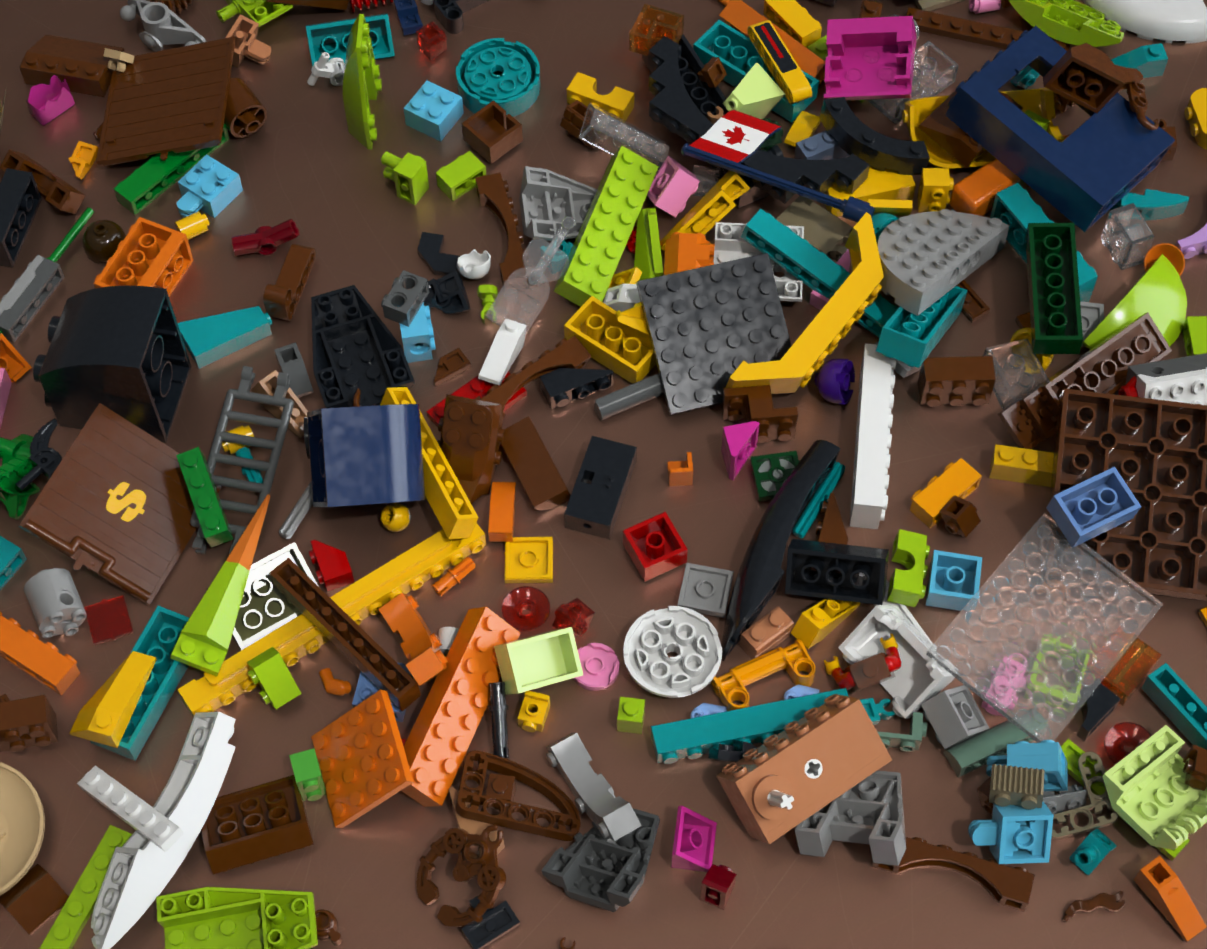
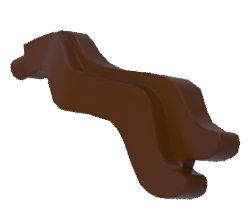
M1123 891L1114 895L1100 893L1086 901L1075 900L1065 911V916L1062 920L1067 922L1078 911L1092 912L1097 908L1118 912L1125 905V900L1120 901L1123 897Z

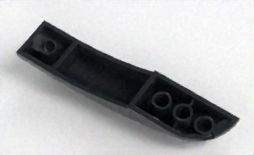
M816 440L783 482L764 512L746 550L732 590L721 644L722 661L726 660L741 640V634L750 628L779 589L785 572L781 569L789 536L806 504L833 470L841 449L838 446L825 440Z

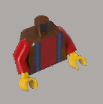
M891 633V637L887 640H883L882 637L880 638L886 654L879 653L851 664L844 670L840 668L837 656H833L834 661L831 662L824 660L827 674L832 675L841 689H850L852 694L896 677L894 671L900 669L901 659L894 635Z

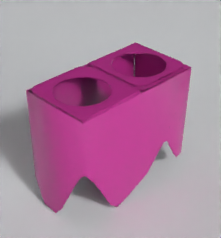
M56 75L51 77L50 85L39 84L32 86L28 101L26 100L30 115L43 126L75 104L66 80L64 79V82L61 83Z

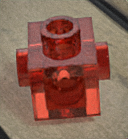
M576 598L568 604H562L557 608L552 626L555 629L572 627L574 638L578 635L582 636L589 629L595 612L579 598Z

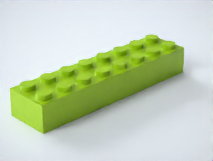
M622 145L615 152L606 168L553 292L580 307L591 296L601 302L603 301L659 166Z

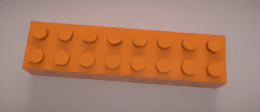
M488 607L468 609L446 656L448 660L446 663L447 668L437 675L404 745L414 782L401 791L424 807L443 805L449 788L491 699L489 683L499 682L501 674L494 646L518 640L520 636L519 631Z

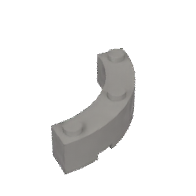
M570 733L546 747L549 752L546 754L552 767L557 766L576 798L574 801L581 813H587L604 838L608 837L616 841L642 826L630 802L625 801L620 796L615 797L614 790L602 773L597 775L588 763L592 758L578 733Z

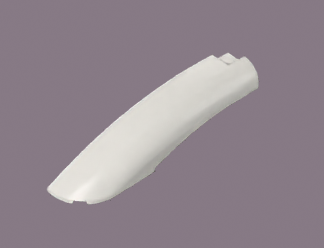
M221 712L195 713L176 766L153 808L178 825L184 834L166 852L138 831H135L122 847L115 848L91 919V928L95 934L91 940L95 949H110L151 906L185 859L214 805L236 748L228 744V740L234 733L236 719Z

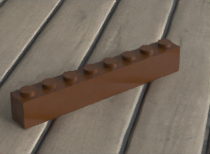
M287 558L270 572L275 587L379 689L388 691L390 700L402 712L421 696L418 683L290 558Z

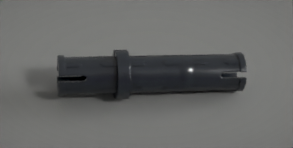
M505 682L489 683L491 698L489 711H491L493 755L509 758L506 710L509 709L508 705H506Z

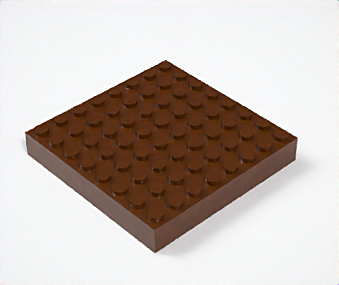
M1064 389L1059 396L1050 501L1054 495L1115 467L1141 505V508L1133 519L1073 548L1049 513L1042 580H1057L1061 583L1207 601V405Z

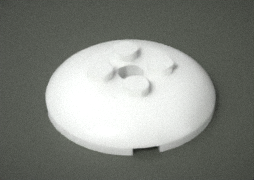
M668 606L665 609L656 611L653 609L646 612L632 624L624 641V661L631 677L643 689L662 697H685L702 690L716 676L722 660L721 642L713 624L700 613L681 606ZM669 652H675L678 655L676 657L669 658L667 654Z

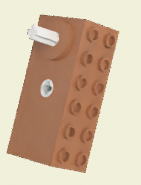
M833 694L824 700L825 703L820 707H814L804 713L805 717L799 721H793L785 725L784 731L778 735L774 734L767 737L763 741L764 744L757 749L753 748L746 751L741 760L736 763L731 762L722 768L723 772L716 777L750 837L771 844L892 761L860 699Z

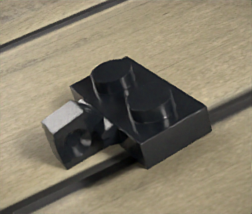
M478 896L469 901L470 907L475 908L480 902ZM504 901L495 908L487 909L482 915L483 920L480 923L475 922L466 925L461 930L473 949H483L519 926L520 921L507 901Z

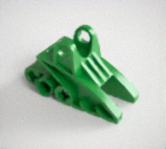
M21 434L12 440L0 437V459H2V466H0V500L6 506L7 511H9V517L16 520L20 519L24 514L30 495L40 491V488L33 482L22 491L15 486L16 482L35 467L30 461V444L33 441V436Z

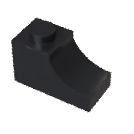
M1098 680L1091 686L1086 684L1078 694L1080 699L1077 707L1081 709L1083 723L1077 736L1083 741L1116 709L1120 701L1118 696Z

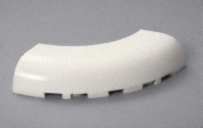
M1082 0L1085 5L1104 13L1106 20L1116 21L1121 26V31H1131L1142 39L1153 41V38L1170 44H1172V41H1185V44L1207 41V7L1203 0Z

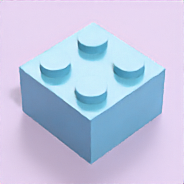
M428 80L403 108L405 124L440 142L464 114L461 96Z
M934 550L930 562L925 605L974 613L979 596L982 557Z

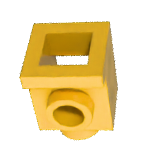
M526 691L518 716V726L527 732H543L550 709V696Z

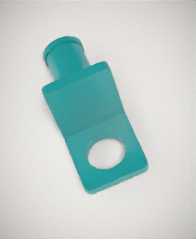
M1095 829L1089 833L1072 853L1070 860L1085 874L1090 875L1117 845L1099 829Z

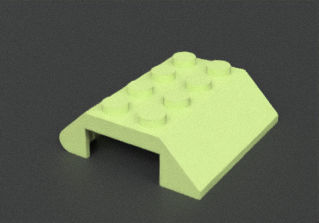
M1167 725L1104 773L1102 777L1112 809L1151 846L1175 850L1188 839L1189 833H1195L1207 823V788L1202 791L1185 784L1186 773L1183 772L1185 763L1183 758L1177 754L1185 742Z

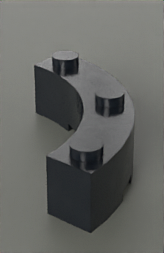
M845 97L824 99L820 112L822 124L830 136L833 135L839 142L838 146L849 155L854 154L873 168L885 171V168L898 171V174L921 175L922 169L927 168L930 157L924 141H905L880 134L855 116L848 106Z

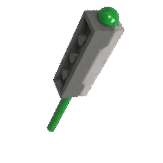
M86 208L50 257L46 259L37 255L28 264L21 277L16 279L10 291L2 297L0 302V333L7 340L15 343L65 278L57 261L94 214L93 209Z

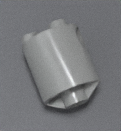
M64 568L45 569L26 582L24 592L43 638L62 634L72 636L79 631L78 627L85 621L87 613L68 570Z

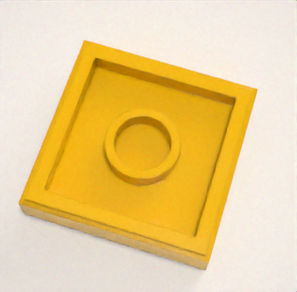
M513 537V542H505V583H553V537Z

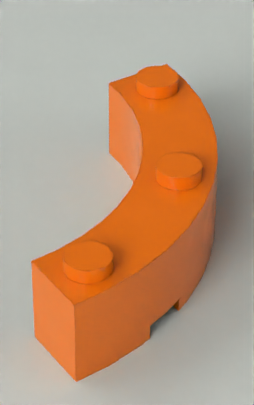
M402 592L379 608V611L393 633L396 632L401 635L404 642L400 645L409 660L406 667L418 685L422 686L445 670L448 660L439 648L442 642L435 633L432 634L417 611L419 607L418 602L412 595L408 596Z

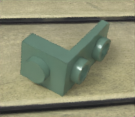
M913 712L910 720L909 735L877 732L886 749L892 747L900 748V750L905 752L919 750L922 737H926L927 722H923V713Z

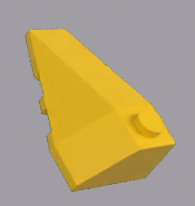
M132 651L79 711L70 735L118 748L155 665L156 657Z

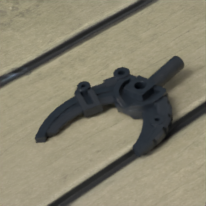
M55 418L47 422L46 425H43L32 439L33 441L30 444V461L35 467L15 483V486L20 491L42 473L50 479L62 461V456L59 452L48 447L50 437L58 426Z

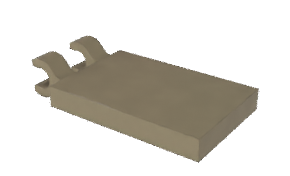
M799 196L776 218L777 221L785 226H804V239L817 250L825 253L828 257H833L836 261L847 251V248L841 244L843 242L846 244L853 227L809 198Z

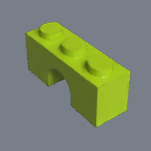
M899 529L893 541L891 561L904 565L907 570L895 568L889 580L887 601L916 607L919 599L924 598L926 585H923V579L926 578L928 571L925 559L928 558L930 546L926 545L927 535Z

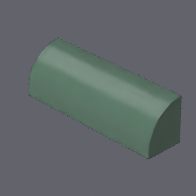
M1030 709L943 751V754L959 778L986 765L988 756L1007 755V744H1015L1017 741L1031 743L1044 737L1049 726L1037 711Z

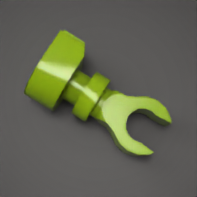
M490 284L479 285L477 294L484 306L481 311V320L484 324L485 316L492 315L494 324L497 317L493 307L495 306V299L498 297V288Z

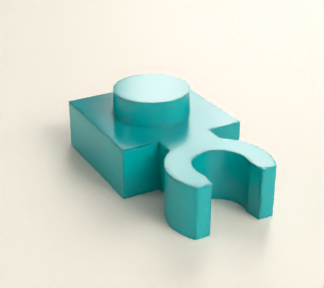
M873 698L860 700L873 725H877L881 719L889 720L895 714L894 711L888 712L884 709V707L889 706L891 703L890 699H883L879 704H875Z

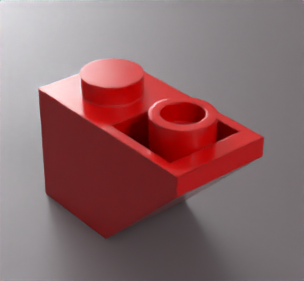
M317 540L310 541L312 550L308 552L312 564H318L319 570L315 572L319 584H325L327 592L355 582L344 551Z

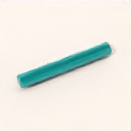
M835 463L833 470L818 488L793 528L792 534L799 539L804 538L821 511L823 501H827L830 493H832L844 474L846 468L844 464Z

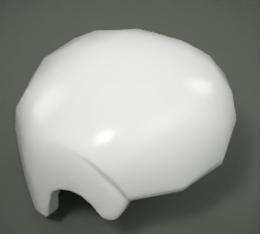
M473 249L469 254H463L458 257L457 260L458 272L464 277L474 280L481 279L488 274L491 266V255L486 250L483 251V254H479Z

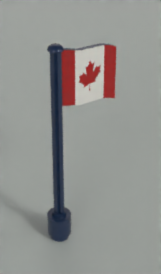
M731 110L723 115L699 139L690 145L686 143L682 146L681 153L683 156L688 155L840 209V212L843 213V218L858 223L866 212L871 215V218L873 217L875 207L870 206L871 203L851 196L848 200L844 199L843 201L741 164L752 156L770 136L781 130L782 126Z

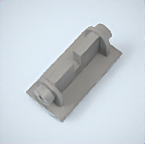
M1076 784L1068 786V791H1057V795H1055L1054 791H1043V801L1053 815L1086 806L1087 790H1083L1082 786L1077 787Z

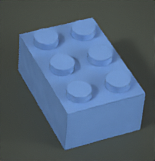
M1113 467L1054 495L1046 508L1073 548L1133 519L1140 510L1141 505L1117 469Z

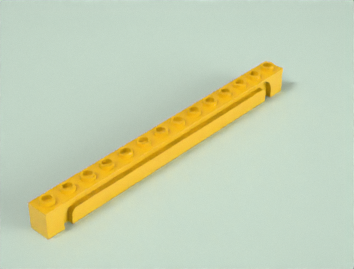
M477 522L470 538L448 539L442 529L330 598L353 621L360 625L362 620L380 613L379 608L402 592L407 594L412 590H418L426 581L439 577L443 574L444 570L458 565L472 553L480 552L486 545L485 533ZM301 614L225 660L218 676L205 672L203 673L204 677L197 681L193 679L177 690L193 717L195 713L214 712L221 706L231 704L236 697L244 692L248 693L256 688L257 684L255 685L247 673L251 670L247 664L251 659L273 647L280 653L286 666L290 667L308 653L316 652L321 645L330 640Z

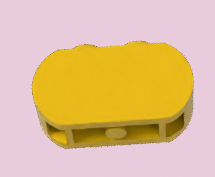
M1201 88L1191 95L1189 103L1184 110L1185 119L1190 123L1191 134L1195 137L1197 144L1207 150V88Z

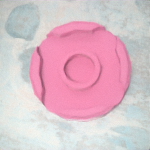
M590 643L578 649L583 675L573 679L579 686L587 690L599 691L608 688L615 682L619 675L620 663L612 648L601 643Z

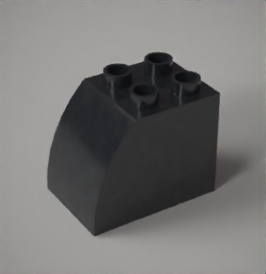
M108 286L84 291L68 298L61 317L53 316L50 320L48 340L51 344L47 355H38L34 363L33 377L35 382L42 384L45 391V405L52 407L60 426L82 430L98 404L101 403L159 441L166 443L192 367L167 289L147 286Z

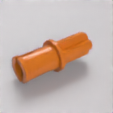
M466 557L452 570L448 569L442 578L431 585L434 591L442 597L453 586L459 585L461 583L460 580L475 569L474 561L470 557Z

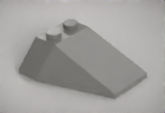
M525 166L519 197L523 234L532 239L547 241L576 238L597 189L547 169Z

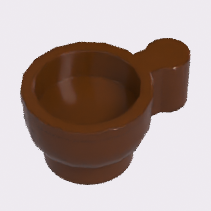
M324 909L315 911L318 940L331 939L334 945H340L342 937L337 932L338 922L334 914Z

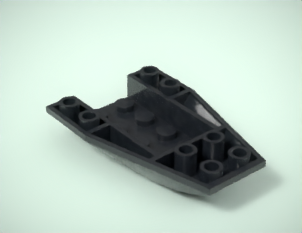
M355 285L311 297L313 373L325 408L352 407L353 395L357 388L361 390L360 406H377L381 404L387 388L408 387L410 389L415 384L401 345Z

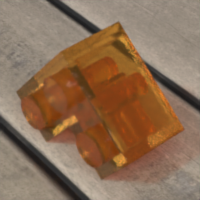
M644 4L629 33V51L649 57V50L664 36L679 43L684 31V15Z

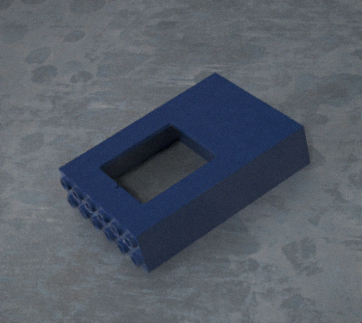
M1035 26L1030 31L1025 30L1017 41L1013 40L1007 46L1005 51L1000 50L993 61L988 60L979 72L974 71L966 83L962 81L955 89L956 95L947 104L949 108L945 116L1083 232H1086L1159 165L1175 142V139L1160 127L1153 131L1144 128L1138 122L1136 114L1130 109L1129 101L1117 92L1098 113L1075 103L1091 117L1063 142L1056 140L998 91L1028 65L1044 77L1067 52ZM1145 115L1146 119L1154 125V122Z

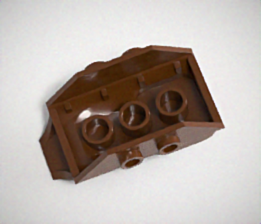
M446 394L444 416L440 418L438 431L441 432V439L437 442L472 505L482 495L489 494L496 467L500 465L502 460V452L499 451L500 443H503L505 438V429H502V405Z

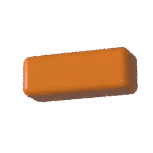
M995 158L953 186L950 206L956 212L984 216L992 211L996 193L1016 183H1019L1023 189H1026L1029 185Z

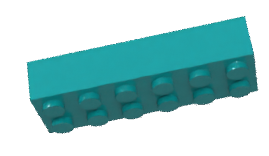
M718 20L693 44L694 51L704 65L712 57H719L727 73L723 80L734 87L740 83L756 63L777 84L750 38L721 20ZM803 70L802 72L811 85L812 97L790 104L784 95L772 109V111L790 122H793L801 111H804L817 98L819 80Z
M1019 183L996 193L990 218H998L1003 223L1010 225L1006 240L1027 264L1025 238L1028 223L1054 222L1044 214L1040 205L1031 199L1027 190L1023 189ZM1077 251L1080 301L1089 302L1098 275L1095 269L1089 266L1083 259L1082 254Z
M955 286L918 316L900 306L883 326L876 351L882 353L887 358L902 361L907 366L919 368L960 315L968 290Z
M157 606L132 651L156 657L157 660L118 748L90 741L92 744L136 761L189 665L170 658L189 617Z

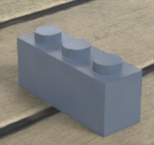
M823 131L797 142L794 159L829 160L849 156V154L838 146L839 142L833 135L830 136L827 131Z

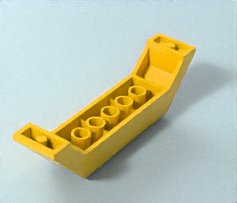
M866 212L853 227L845 244V247L849 249L852 273L781 360L751 364L743 361L730 376L726 388L770 385L771 394L795 393L799 387L804 388L808 384L812 374L821 368L828 354L831 355L834 352L841 338L844 339L847 336L854 322L857 323L865 313V309L868 305L871 306L883 287L880 283L884 275L872 218L869 213Z

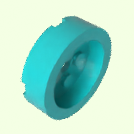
M491 38L473 44L460 56L461 60L458 66H456L458 95L462 97L464 106L474 114L494 100L506 111V115L510 114L512 117H515L527 111L536 102L541 88L540 65L534 52L526 45L518 41L516 43L505 41V38ZM495 71L503 72L502 76L493 73Z

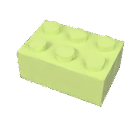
M572 627L560 628L494 646L502 682H505L506 695L526 692L583 675Z

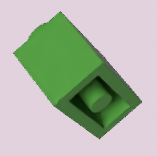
M315 749L289 755L296 784L303 801H316L326 795V787Z

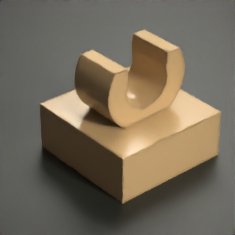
M107 48L104 50L103 56L111 58L108 62V69L124 72L126 69L125 62L133 64L134 55Z

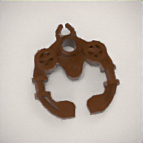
M496 824L488 826L480 835L469 834L466 830L460 828H450L443 837L430 845L431 850L427 855L420 858L421 863L417 873L416 885L418 897L425 905H431L440 896L438 887L431 881V876L436 868L433 864L438 856L444 858L447 854L446 852L458 855V861L453 869L454 879L458 882H468L477 876V883L483 889L482 893L478 895L480 900L475 908L469 907L466 912L461 913L454 906L443 905L437 918L444 926L463 927L475 922L480 923L483 920L482 915L487 909H491L494 906L499 891L504 887L506 874L498 866L497 848L502 842L504 832L499 830L495 841H491L489 838L490 832L497 831L498 826ZM482 848V854L479 857V849Z

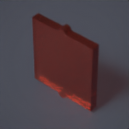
M123 595L109 600L102 599L99 603L84 607L94 645L110 640L116 641L117 638L134 633Z

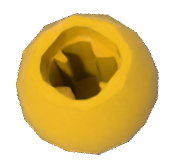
M390 503L383 509L381 521L383 526L389 531L401 532L410 524L411 514L409 509L403 504Z

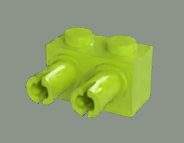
M386 151L381 158V163L386 165L383 171L384 178L395 182L397 197L416 205L429 189L426 161L422 157L415 156L409 152L403 158H399Z

